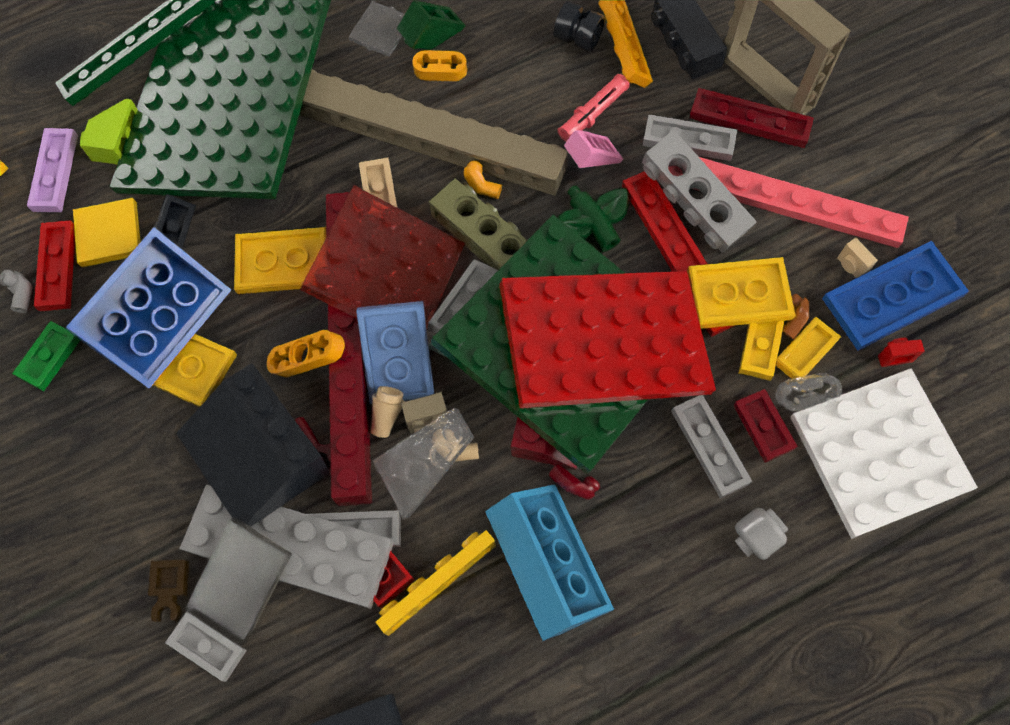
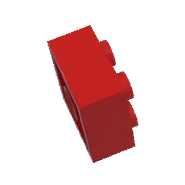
M391 551L387 565L384 567L385 571L381 582L379 581L380 585L377 594L373 599L381 609L415 581Z

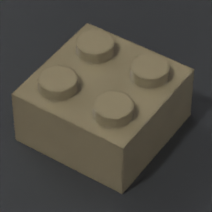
M442 392L401 403L406 424L411 434H423L427 429L431 428L441 429L450 423Z

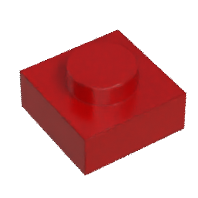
M898 338L888 342V346L878 357L881 367L914 362L925 350L921 339L908 341L907 338Z

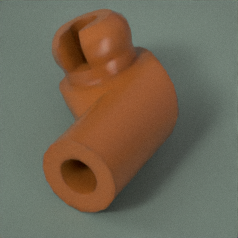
M798 294L792 295L796 316L793 320H788L782 330L783 334L793 340L809 319V301L806 297L803 299Z

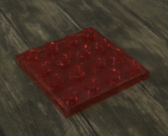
M354 185L300 290L357 318L356 310L358 307L423 301L428 330V323L436 312L465 243Z

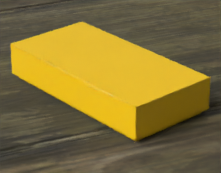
M815 317L778 356L776 366L799 384L836 344L841 336L819 318Z

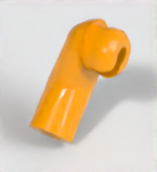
M475 160L470 161L464 168V178L469 186L477 194L499 199L502 185L486 181L482 174V164Z

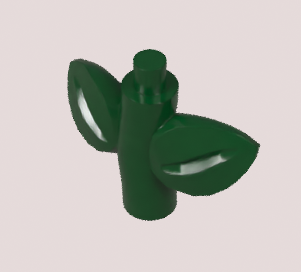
M577 185L572 186L567 193L572 199L570 205L573 210L564 211L557 218L583 239L588 238L592 233L603 252L610 251L621 240L612 224L620 222L628 211L629 192L627 188L607 191L594 201L588 192H581Z

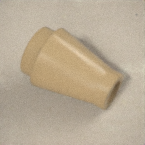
M380 386L377 389V393L372 395L371 434L382 438L389 437L390 431L402 409L401 403L405 402L402 391L393 387Z

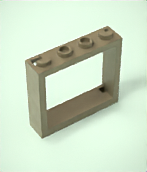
M735 0L733 16L728 23L729 30L723 41L727 47L724 62L775 107L806 115L815 108L851 31L814 0H760L816 47L798 88L746 43L759 0Z

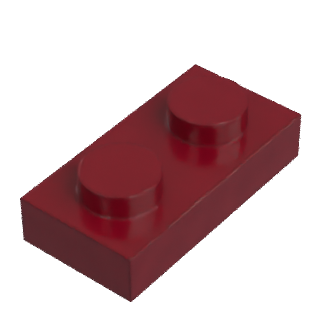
M765 389L734 403L733 406L765 463L792 452L798 447Z

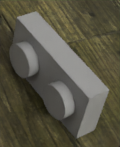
M189 612L185 613L165 642L224 682L228 680L247 651Z

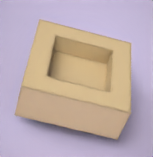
M857 238L847 243L837 257L844 270L853 274L855 278L868 273L878 261Z

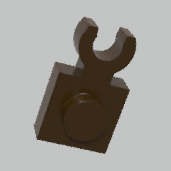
M185 559L151 561L148 596L158 598V602L151 610L152 621L161 622L162 613L166 608L171 610V621H180L182 609L177 603V597L187 596L190 561Z

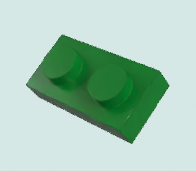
M50 321L12 374L44 392L80 339L64 327Z

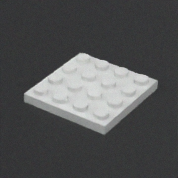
M912 369L798 411L790 417L851 539L978 488Z

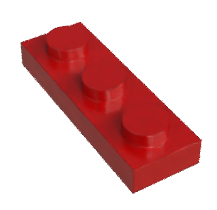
M71 220L41 223L34 307L39 311L71 309L75 254L74 223Z

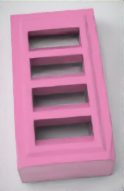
M576 130L564 145L579 168L618 164L623 160L608 137Z

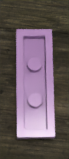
M44 128L27 207L32 212H62L78 134L74 129Z

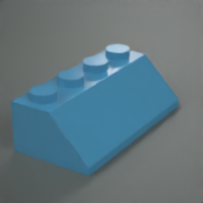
M555 484L511 493L485 511L543 641L563 634L614 610Z

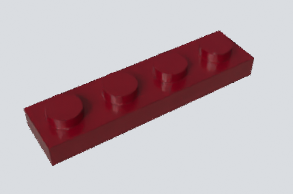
M698 88L689 117L690 119L725 128L737 129L740 132L804 149L808 143L814 117Z

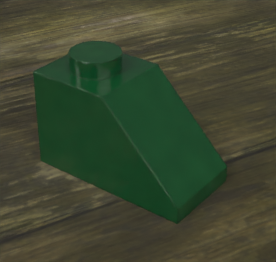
M413 0L396 29L404 37L403 40L409 47L431 50L461 32L466 25L450 7Z

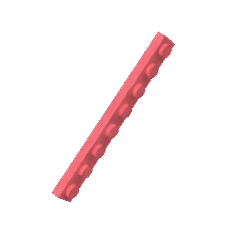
M699 157L740 203L895 248H899L903 243L908 216ZM668 167L672 175H683L679 167Z

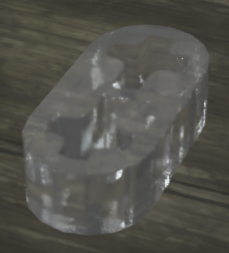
M818 373L783 381L776 390V399L782 407L791 411H800L836 402L842 393V386L836 377L825 373ZM823 382L831 385L830 389L826 390L825 395L813 392L814 389L822 388ZM791 388L804 392L803 395L795 396L794 402L786 399V395L792 392Z

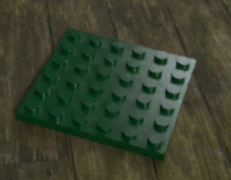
M552 215L431 340V344L586 475L594 468L648 400L520 408L499 285L501 279L625 273L555 215Z

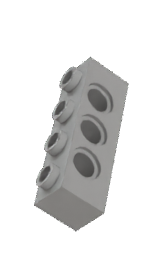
M672 130L645 153L642 161L645 173L652 180L657 179L664 187L663 191L667 198L673 203L677 202L683 208L686 219L693 226H699L705 233V240L712 248H718L723 253L757 223L675 130ZM668 167H679L683 175H672ZM696 188L700 190L703 198H693L689 193V189ZM710 212H719L723 217V222L713 221L710 217Z

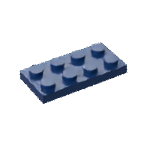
M930 241L826 293L822 299L857 351L964 297L969 290L934 243Z

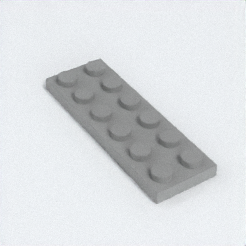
M206 485L180 549L371 609L394 541L390 538L284 507L278 508L242 533L213 488Z

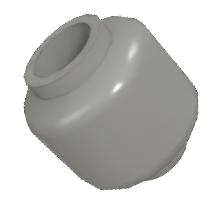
M757 507L735 525L736 532L740 536L735 542L747 557L754 553L759 559L765 560L787 542L785 532L788 531V528L771 508L765 511L763 508Z

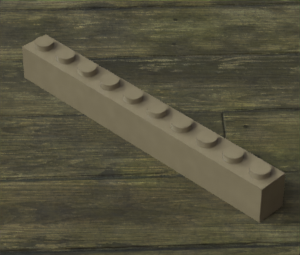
M313 69L311 70L299 115L466 167L470 161L475 160L482 164V173L556 196L568 165V151L559 145L539 142L527 135L520 136L510 133L501 127H491L481 124L472 118L465 119L452 115L446 110H436L426 107L417 101L410 102L397 98L391 93H381L362 84L355 85L343 81L339 77H330L317 73Z

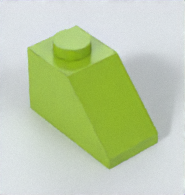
M124 99L88 120L86 129L80 137V146L91 161L118 164L119 159L122 157L121 152L125 140L128 139L131 131L130 126L133 117L138 111L131 99Z

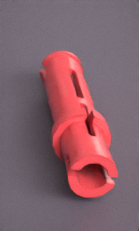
M622 74L615 75L584 106H578L574 110V115L563 126L558 128L559 136L567 142L574 131H583L585 128L592 127L595 119L624 91L629 89L630 84ZM609 93L610 95L599 105L598 102ZM588 112L590 113L586 118H584L580 123H578V121L584 115H586Z

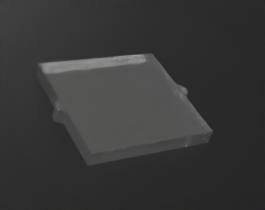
M372 1L349 35V41L366 47L368 51L374 50L390 57L403 37L396 28L405 14L396 11L394 7L389 8Z

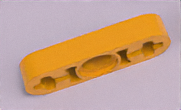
M321 330L276 346L268 355L267 369L271 374L287 378L334 363L343 354L344 339L339 334L328 330ZM308 347L307 356L302 362L303 352Z

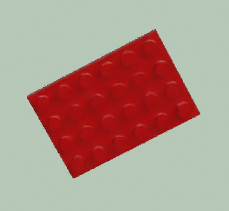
M687 271L501 279L499 285L520 408L711 395L716 390Z

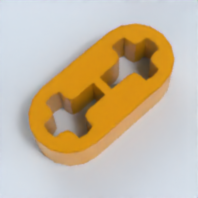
M424 50L416 53L412 60L414 74L421 80L459 81L467 74L466 57L457 51ZM424 63H429L427 68H422ZM452 64H458L456 69H451Z

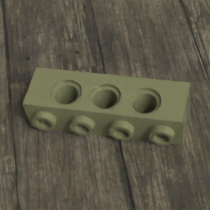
M456 178L429 201L432 217L480 260L494 269L499 270L513 256L505 254L506 250L518 251L528 241L521 235L520 230L515 224L510 221H504L493 205L482 202L471 186L461 184ZM464 212H471V213H473V214L470 215V216H462V215H461V214L464 213ZM485 231L495 232L489 236L482 234Z

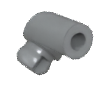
M4 270L0 274V283L3 286H7L14 294L10 309L18 313H27L32 293L31 283L18 271Z

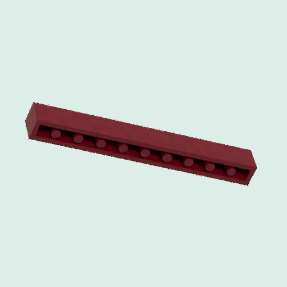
M357 192L326 194L328 331L341 335L345 346L340 359L329 364L331 498L338 506L372 504L369 395L356 313L358 307H366L363 211Z

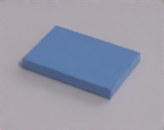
M423 301L358 307L356 313L370 404H372V395L377 393V389L380 386L393 387L402 391L404 401L435 394Z

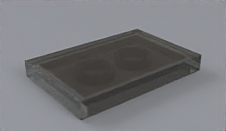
M237 518L230 519L185 610L238 645H244L254 630L292 553Z

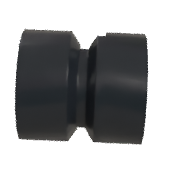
M566 1L557 16L553 35L568 43L574 40L577 47L591 52L602 35L606 17L593 10H588L585 13L583 6Z

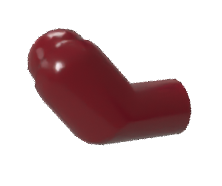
M560 464L555 465L549 473V477L565 491L585 500L595 497L594 493L600 489V484L592 476H586L581 482Z

